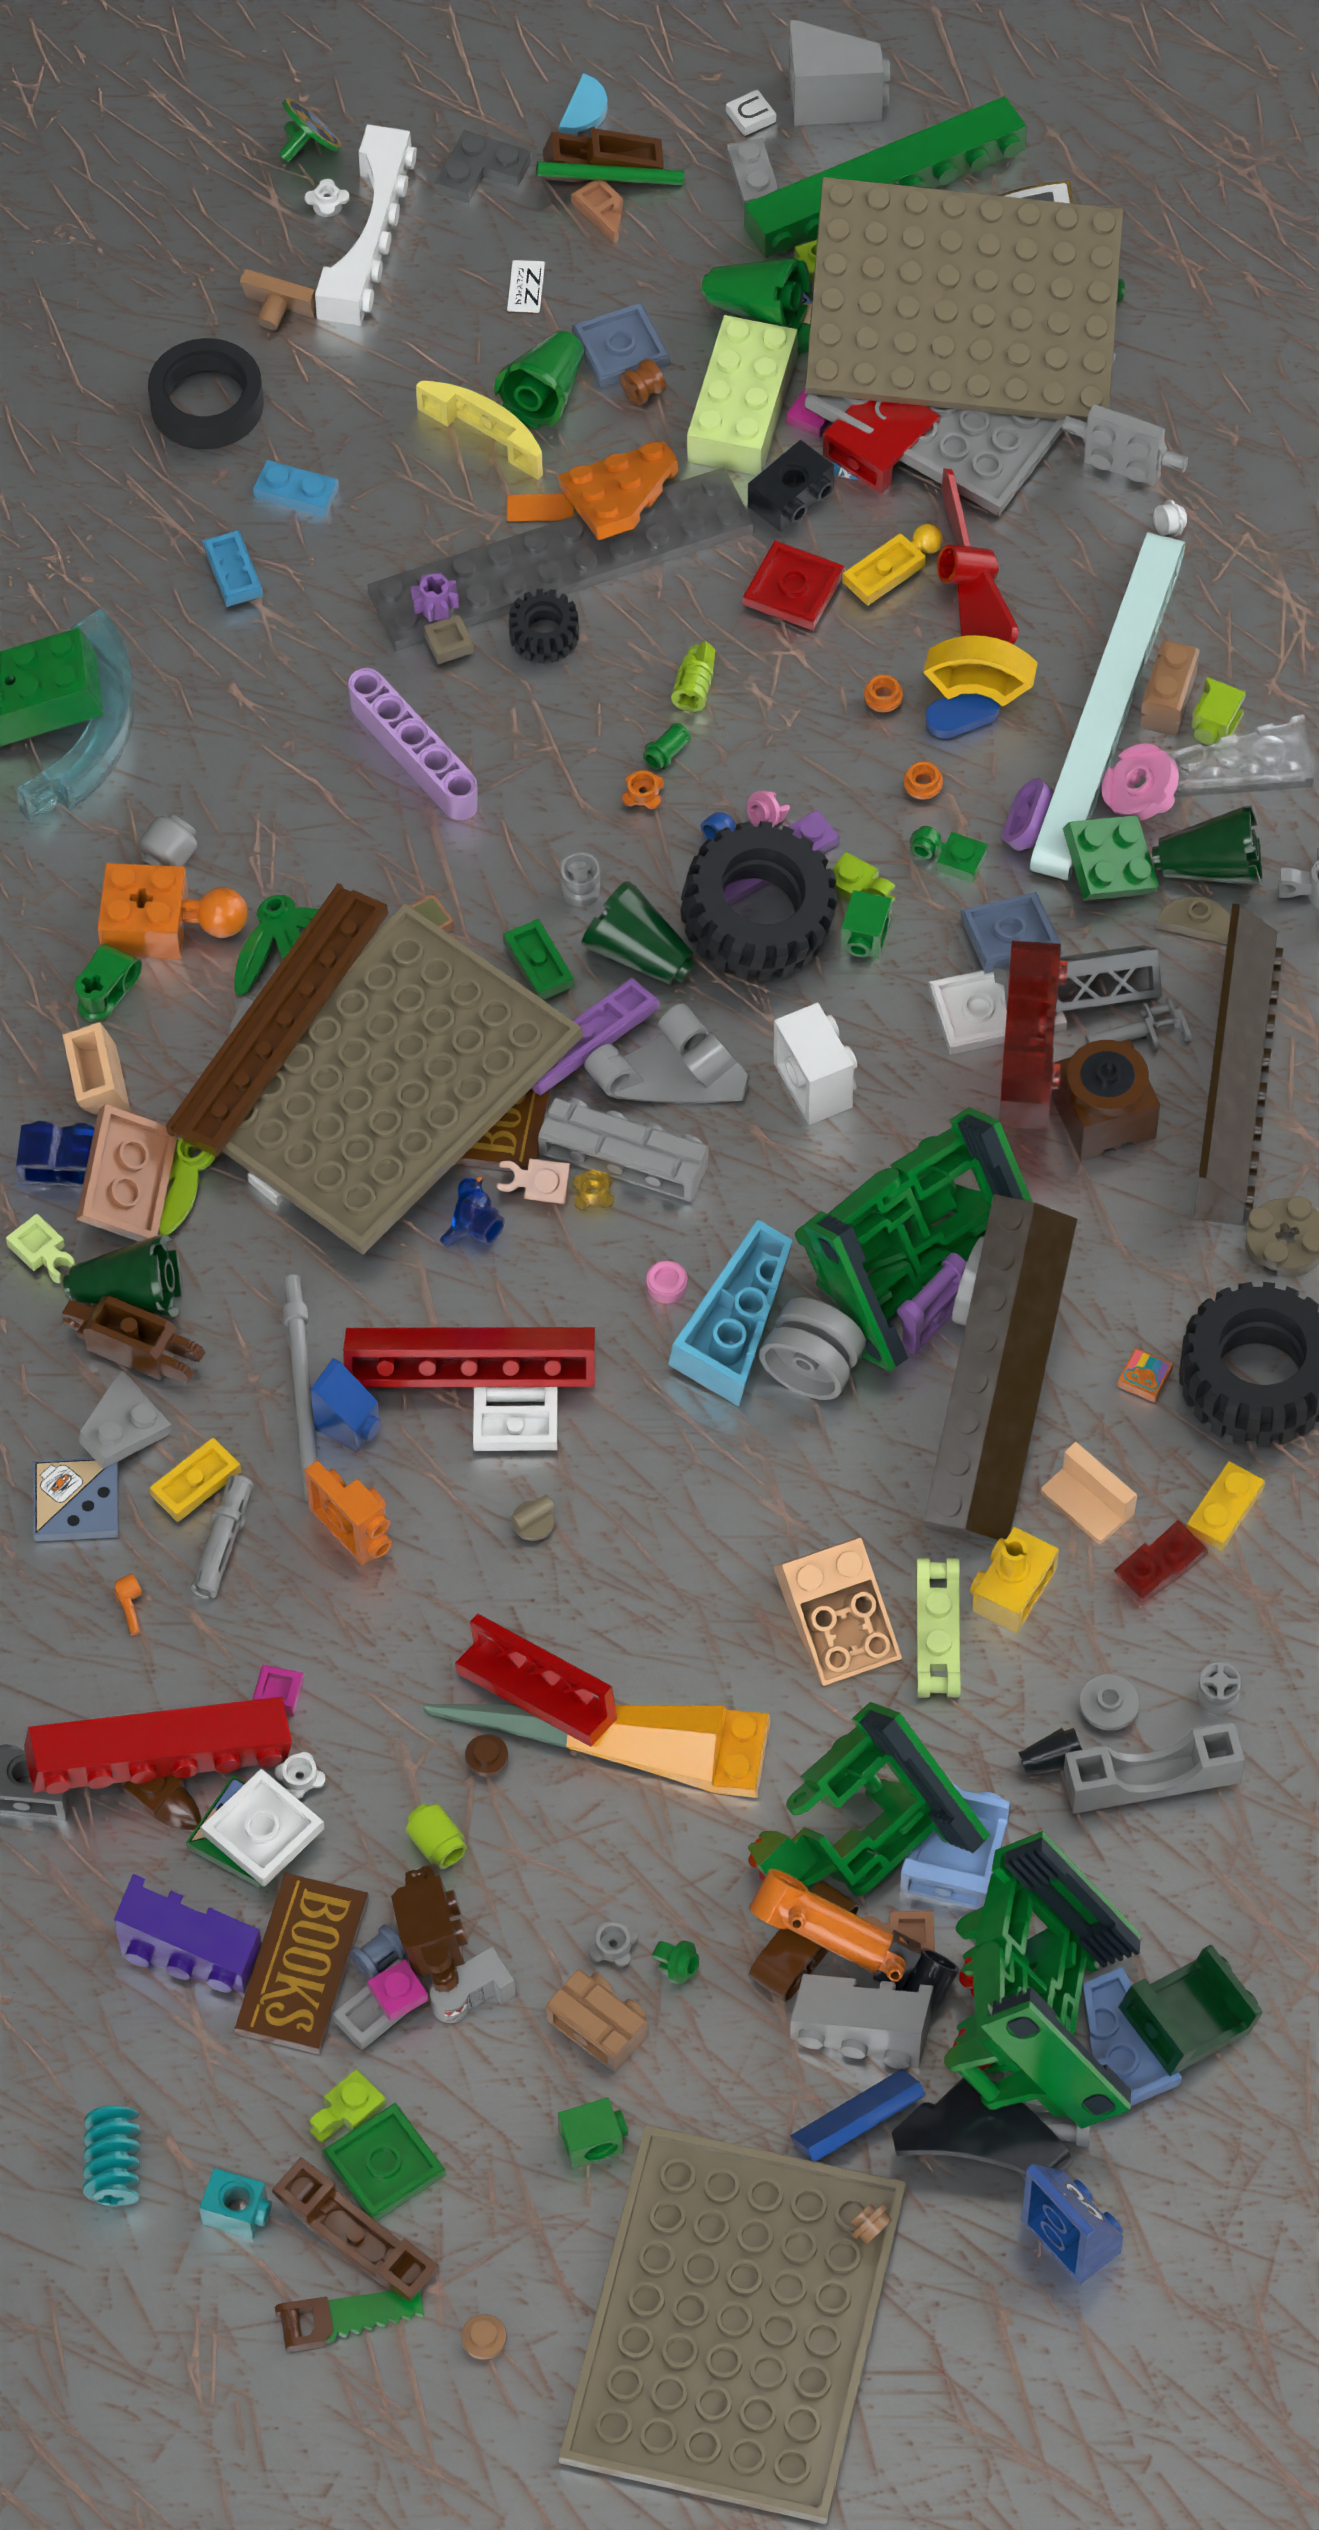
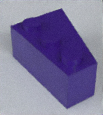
M133 1874L114 1918L121 1955L125 1956L126 1960L134 1965L148 1967L151 1964L164 1968L170 1975L176 1978L188 1980L190 1977L207 1982L210 1987L221 1992L228 1993L234 1990L244 1993L261 1948L260 1930L210 1907L207 1909L206 1914L198 1912L181 1904L183 1895L171 1890L168 1897L162 1896L143 1887L145 1878Z

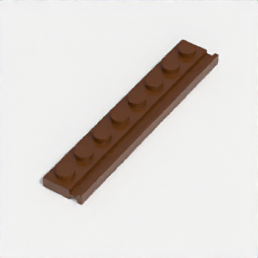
M336 884L166 1124L168 1135L179 1136L183 1139V1142L216 1157L219 1156L389 914L387 904L358 891L346 890L342 884Z

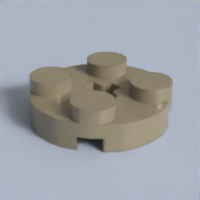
M1301 1196L1291 1199H1274L1262 1204L1250 1213L1245 1235V1246L1251 1260L1263 1270L1264 1266L1271 1270L1277 1271L1276 1275L1283 1277H1295L1306 1274L1319 1264V1212L1312 1207L1308 1199ZM1282 1231H1289L1295 1234L1293 1243L1287 1244L1285 1239L1278 1240L1276 1237Z

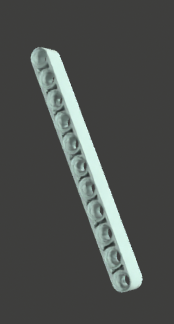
M1149 532L1145 536L1031 858L1030 871L1067 881L1072 876L1074 866L1062 828L1071 821L1092 819L1102 791L1104 774L1114 757L1184 556L1185 541Z

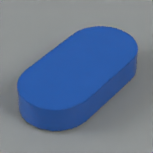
M977 693L960 694L949 700L944 697L934 701L927 708L926 728L937 738H953L995 721L1000 712V704L990 697Z

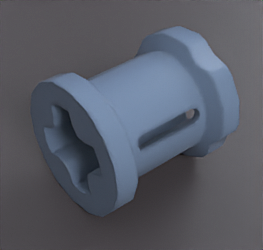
M382 1925L378 1928L379 1934L361 1948L354 1947L349 1953L356 1967L368 1980L378 1975L382 1969L396 1958L402 1960L408 1955L407 1951L402 1947L400 1938L388 1925Z

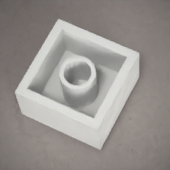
M819 1003L774 1020V1065L808 1125L853 1108V1091L857 1089L854 1078V1069L857 1068L855 1055L848 1045L845 1047L842 1045L838 1038L839 1029L835 1019L830 1014L826 1016Z

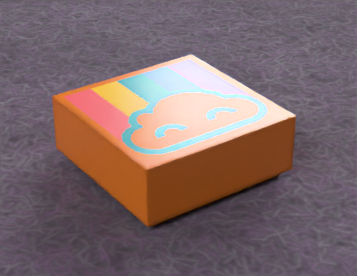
M1135 1347L1118 1379L1117 1387L1155 1403L1172 1372L1173 1363Z

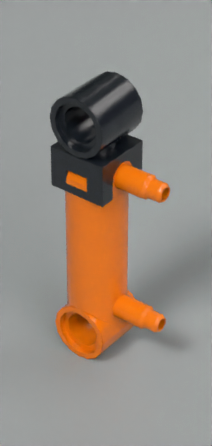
M770 1869L749 1906V1910L767 1924L780 1929H789L873 1973V1979L880 1983L881 1981L894 1982L896 1984L895 1990L918 1992L920 1984L932 1985V2009L939 2008L960 1970L955 1963L945 1956L927 1948L921 1949L920 1943L896 1930H893L891 1934L809 1891L799 1880L777 1869Z

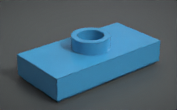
M239 530L202 540L203 549L226 607L263 597L262 586Z

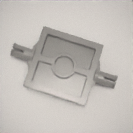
M1093 404L1088 414L1087 423L1067 415L1062 425L1063 432L1082 437L1085 443V463L1091 464L1100 470H1108L1128 477L1135 482H1143L1155 487L1161 476L1163 465L1183 473L1188 464L1189 457L1168 451L1164 442L1165 428Z

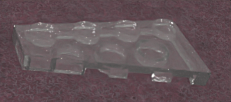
M1304 714L1291 717L1289 723L1274 727L1273 723L1257 727V732L1237 737L1236 734L1221 737L1219 743L1203 747L1201 744L1167 753L1176 762L1179 773L1178 785L1173 794L1174 797L1311 788L1314 783Z

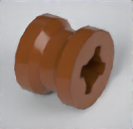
M649 358L640 361L636 369H627L620 374V382L625 394L637 406L645 404L650 395H659L666 390V381L661 370Z

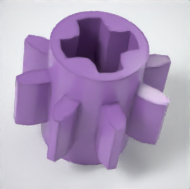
M441 572L427 576L421 575L420 586L411 587L414 613L419 614L422 612L429 622L443 618L449 619L450 608H459L456 581L448 582Z

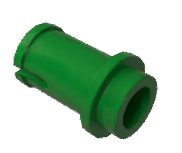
M673 723L655 742L651 741L646 744L645 752L643 753V759L646 764L654 770L668 768L671 764V759L686 744L691 742L689 731L682 724Z

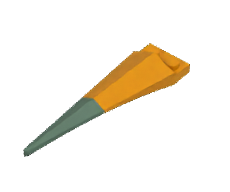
M427 1704L423 1706L424 1711L431 1716L493 1729L575 1750L669 1778L714 1794L753 1798L758 1797L771 1723L769 1713L728 1710L726 1705H615L617 1720L590 1747L515 1705Z

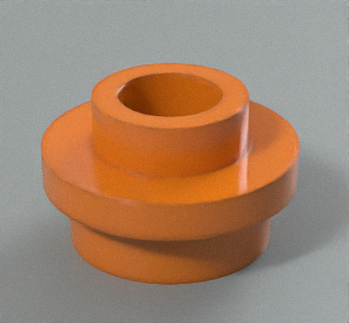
M889 675L875 676L864 689L865 703L869 708L877 712L893 711L899 707L903 699L901 685L894 677Z
M922 761L913 764L906 771L903 785L910 796L925 800L939 794L943 786V777L934 764ZM924 781L928 784H920L918 782Z

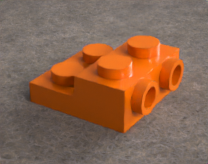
M318 1460L304 1469L309 1510L362 1566L372 1558L378 1559L385 1555L393 1542L387 1536V1530L391 1522L385 1516L384 1509L386 1508V1503L379 1492L372 1487L367 1489L358 1479L346 1486L341 1476L334 1469L328 1471Z

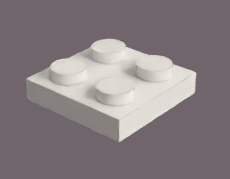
M260 1769L201 1826L203 1836L263 1887L325 1829L324 1821L263 1769Z

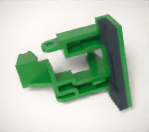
M869 1702L851 1719L856 1727L847 1735L837 1739L832 1748L800 1776L804 1783L787 1799L786 1807L792 1815L796 1816L808 1812L820 1800L839 1809L852 1795L864 1786L867 1799L884 1812L861 1832L852 1828L833 1846L825 1835L805 1827L792 1840L789 1836L778 1831H763L759 1834V1838L755 1843L748 1845V1849L751 1852L748 1862L752 1868L760 1869L759 1878L762 1881L770 1869L785 1872L799 1880L806 1887L830 1875L833 1879L847 1884V1888L854 1896H860L874 1888L933 1831L941 1841L948 1842L950 1845L954 1844L955 1847L959 1846L960 1849H965V1851H970V1853H974L991 1835L902 1714ZM887 1764L900 1782L879 1779L876 1773Z

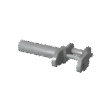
M1167 997L1166 1004L1149 1008L1147 1003L1142 1004L1143 1011L1140 1012L1141 1018L1144 1017V1021L1086 1035L1085 1041L1086 1044L1097 1040L1121 1042L1127 1039L1133 1040L1146 1036L1148 1042H1152L1151 1047L1154 1051L1159 1049V1042L1155 1032L1156 1028L1173 1024L1175 1029H1179L1180 1033L1184 1034L1185 1042L1191 1041V1032L1182 1009L1176 1010L1178 1008L1177 1003H1173L1171 997ZM1169 1013V1019L1155 1022L1153 1016Z

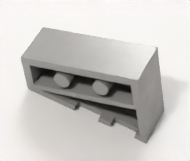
M803 1974L791 2018L790 2039L797 2040L800 2045L811 2049L827 2047L840 2050L843 2055L854 2059L870 2057L883 2060L886 2065L897 2069H906L908 2067L919 2069L931 2023L932 1985L920 1984L918 1992L895 1990L896 1984L894 1982L881 1981L879 1989L856 1987L857 1981L855 1978Z

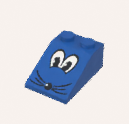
M1032 2164L1026 2169L1021 2220L1081 2285L1121 2253L1123 2230L1118 2221L1109 2212L1102 2213L1092 2203L1093 2197L1078 2179L1072 2181L1062 2170Z

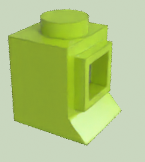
M1205 677L1204 693L1196 705L1192 716L1191 728L1195 729L1194 738L1203 744L1225 749L1243 716L1244 710L1239 708L1246 696V692Z

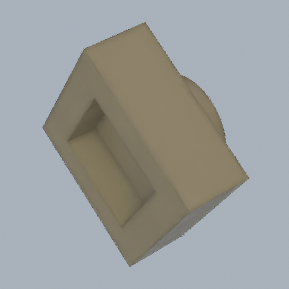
M460 614L449 617L447 620L443 619L423 626L425 639L437 664L474 653L473 641Z

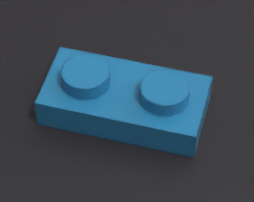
M266 460L253 488L256 499L326 518L338 492L339 484L338 479Z

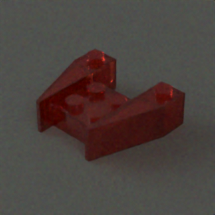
M1012 941L999 1111V1121L1003 1127L1047 1130L1051 1088L1059 1089L1061 1064H1053V1039L1058 984L1066 985L1068 960H1060L1061 944Z

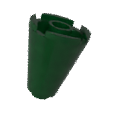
M1252 805L1238 808L1160 837L1159 846L1152 847L1155 870H1162L1163 876L1166 878L1252 886L1261 885V879L1263 878L1261 846L1255 829L1251 828V826H1257Z
M629 881L623 882L604 903L603 906L606 908L599 918L594 917L581 940V944L590 951L669 985L673 984L676 980L680 983L684 982L695 967V963L691 961L694 952L636 885Z
M157 1235L72 1265L69 1274H66L63 1279L66 1298L92 1307L94 1303L98 1304L102 1297L111 1296L160 1317L177 1316L180 1307H173L174 1297L182 1296V1276L177 1251H168L166 1246L167 1242L172 1241L168 1235Z

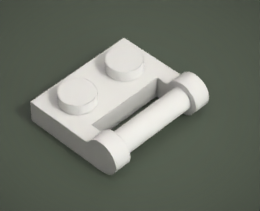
M474 1387V1451L557 1450L558 1387ZM487 1402H545V1406H487Z

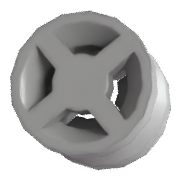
M1212 1662L1205 1666L1199 1677L1198 1702L1209 1713L1216 1715L1227 1714L1234 1710L1238 1704L1242 1684L1241 1674L1236 1667L1227 1662Z

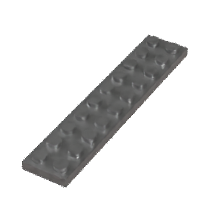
M725 467L664 486L663 492L650 508L644 507L640 512V522L632 530L598 540L581 516L576 515L367 584L368 594L394 650L398 651L425 642L423 626L440 621L432 620L429 622L422 612L419 614L414 613L411 587L420 586L421 575L427 576L441 572L448 582L456 581L459 608H450L449 617L460 614L467 628L509 614L510 608H515L514 601L518 597L524 601V593L529 591L534 597L537 596L536 589H543L544 595H549L550 589L557 590L558 598L562 593L567 595L753 533V522Z

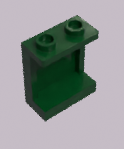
M1212 1945L1203 1948L1197 1959L1150 1985L1145 1978L1131 1985L1118 2006L1170 2077L1248 2035L1262 2015V2010L1258 2006L1255 1996L1245 1989L1232 1972L1228 1961L1220 1956Z

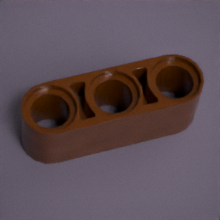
M820 1881L811 1890V1892L857 1915L859 1904L825 1881ZM780 1929L753 1963L749 1972V1978L784 2002H787L799 1990L803 1974H812L829 1950L789 1929Z

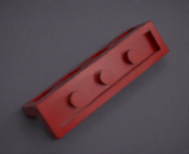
M478 1613L470 1621L473 1644L455 1662L457 1674L590 1747L617 1720L613 1687Z

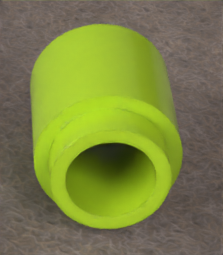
M422 1804L410 1813L407 1819L409 1823L405 1831L431 1864H437L440 1869H445L454 1865L464 1856L467 1851V1846L464 1843L465 1837L439 1804L430 1806Z

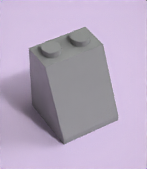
M789 21V76L794 126L882 121L883 106H889L888 84H883V82L890 81L889 59H882L881 44L802 21Z

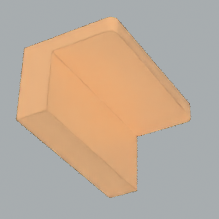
M1077 1442L1064 1452L1063 1468L1041 1487V1495L1098 1544L1106 1541L1135 1514L1137 1494Z

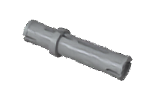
M230 1475L228 1477L222 1500L219 1506L213 1510L211 1516L213 1520L212 1529L190 1587L191 1591L198 1596L210 1598V1596L215 1598L217 1596L220 1581L225 1571L238 1530L244 1527L246 1521L244 1516L245 1508L254 1488V1483L244 1476Z

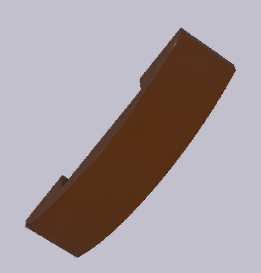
M302 2157L297 2160L272 2189V2193L304 2225L333 2250L370 2278L408 2301H411L439 2269V2265L408 2240L404 2238L400 2241L335 2190V2183Z

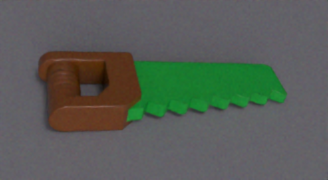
M392 2291L331 2300H328V2297L325 2296L280 2303L274 2307L276 2316L281 2317L287 2352L325 2348L328 2343L336 2340L337 2335L347 2338L350 2332L360 2334L363 2328L373 2331L376 2325L385 2328L388 2322L398 2324L401 2318L410 2321L414 2315L424 2317L420 2291L411 2301L400 2297ZM312 2313L315 2328L310 2335L302 2336L299 2315Z

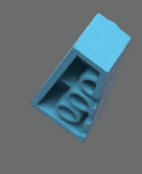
M757 1219L674 1341L668 1362L670 1367L739 1407L788 1261L793 1239Z

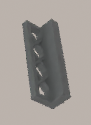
M1146 945L993 966L995 983L1004 985L1008 1018L1162 997L1158 949ZM1148 967L1149 989L1135 990L1126 982L1136 968ZM1124 970L1120 976L1113 972ZM1099 973H1106L1116 981L1106 995L1098 996L1088 988ZM1087 975L1082 982L1076 978ZM1068 978L1078 988L1068 1000L1060 1001L1050 992L1060 979ZM1048 981L1045 987L1041 986L1038 982ZM1030 983L1040 993L1030 1006L1018 1007L1016 985ZM1121 987H1123L1124 989H1126V990L1128 991V992L1118 993V991L1121 989ZM1084 992L1090 996L1087 998H1080ZM1046 997L1053 1002L1042 1004Z

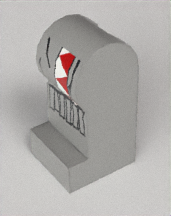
M493 1946L465 1961V1964L457 1966L459 1984L450 1990L449 1993H439L438 1990H435L433 1984L430 1987L431 2009L434 2016L444 2023L461 2021L466 2017L470 2008L479 2005L493 1996H496L501 2005L516 1997L515 1980Z

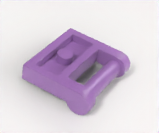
M950 1253L942 1261V1269L912 1300H905L897 1309L899 1317L903 1320L901 1324L903 1328L902 1344L904 1348L914 1355L953 1315L956 1294L966 1266V1261L956 1253Z

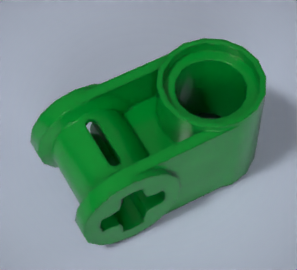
M102 944L74 982L75 992L80 998L78 1001L80 1016L89 1022H101L111 1016L113 1010L125 994L138 981L142 970V961L108 944Z

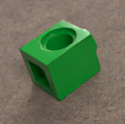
M853 890L841 927V951L849 952L857 957L880 958L891 923L892 898Z
M609 2097L558 2112V2129L572 2169L623 2154L622 2137L628 2136V2129L622 2111H613Z

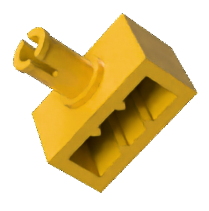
M1014 1527L1007 1539L1000 1538L995 1544L990 1556V1560L993 1562L986 1572L980 1570L973 1580L970 1588V1593L973 1594L972 1612L1017 1634L1057 1570L1059 1548Z

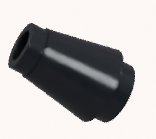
M1061 1727L1027 1747L1026 1750L1018 1753L1026 1775L1030 1776L1064 1770L1065 1753L1079 1751L1082 1748L1075 1729L1071 1728L1064 1731Z

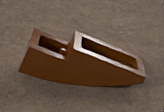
M591 128L587 137L551 131L543 149L544 162L664 169L661 139ZM545 177V179L567 182L593 181L587 179Z

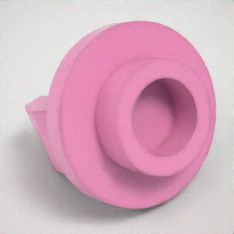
M758 791L748 798L746 809L748 818L755 827L759 826L760 821L772 822V828H774L778 823L785 820L790 806L788 804L779 806L775 799L777 794L773 791Z

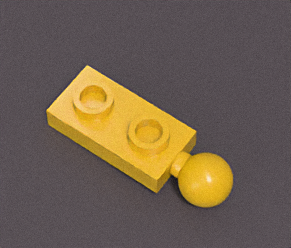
M923 524L916 528L911 542L903 534H898L845 571L842 576V583L869 606L926 566V556L924 554H933L940 549L943 543L942 532L933 524Z

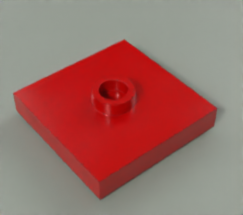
M774 540L743 595V605L813 631L842 580L845 566Z

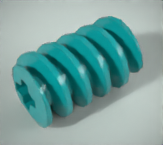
M103 2106L90 2111L85 2116L84 2124L87 2131L84 2134V2142L87 2147L84 2150L86 2165L83 2168V2174L86 2181L83 2184V2193L89 2200L106 2206H126L139 2201V2193L129 2189L140 2184L139 2176L129 2173L140 2167V2161L136 2157L128 2156L140 2151V2143L130 2139L137 2137L141 2133L140 2126L128 2122L138 2118L140 2113L136 2110L123 2106Z

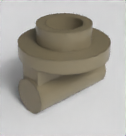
M545 1494L536 1501L524 1502L515 1509L510 1517L513 1529L518 1536L525 1540L536 1541L545 1538L551 1533L554 1527V1514L552 1510L555 1509L551 1498Z

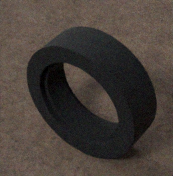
M214 338L193 339L180 343L162 354L153 365L149 374L148 393L153 421L163 435L179 445L193 449H216L231 445L249 434L257 425L262 415L264 399L259 367L247 351L234 343ZM205 371L226 374L236 380L242 388L239 400L230 409L211 416H194L184 413L175 407L169 398L172 389L181 379L191 374Z

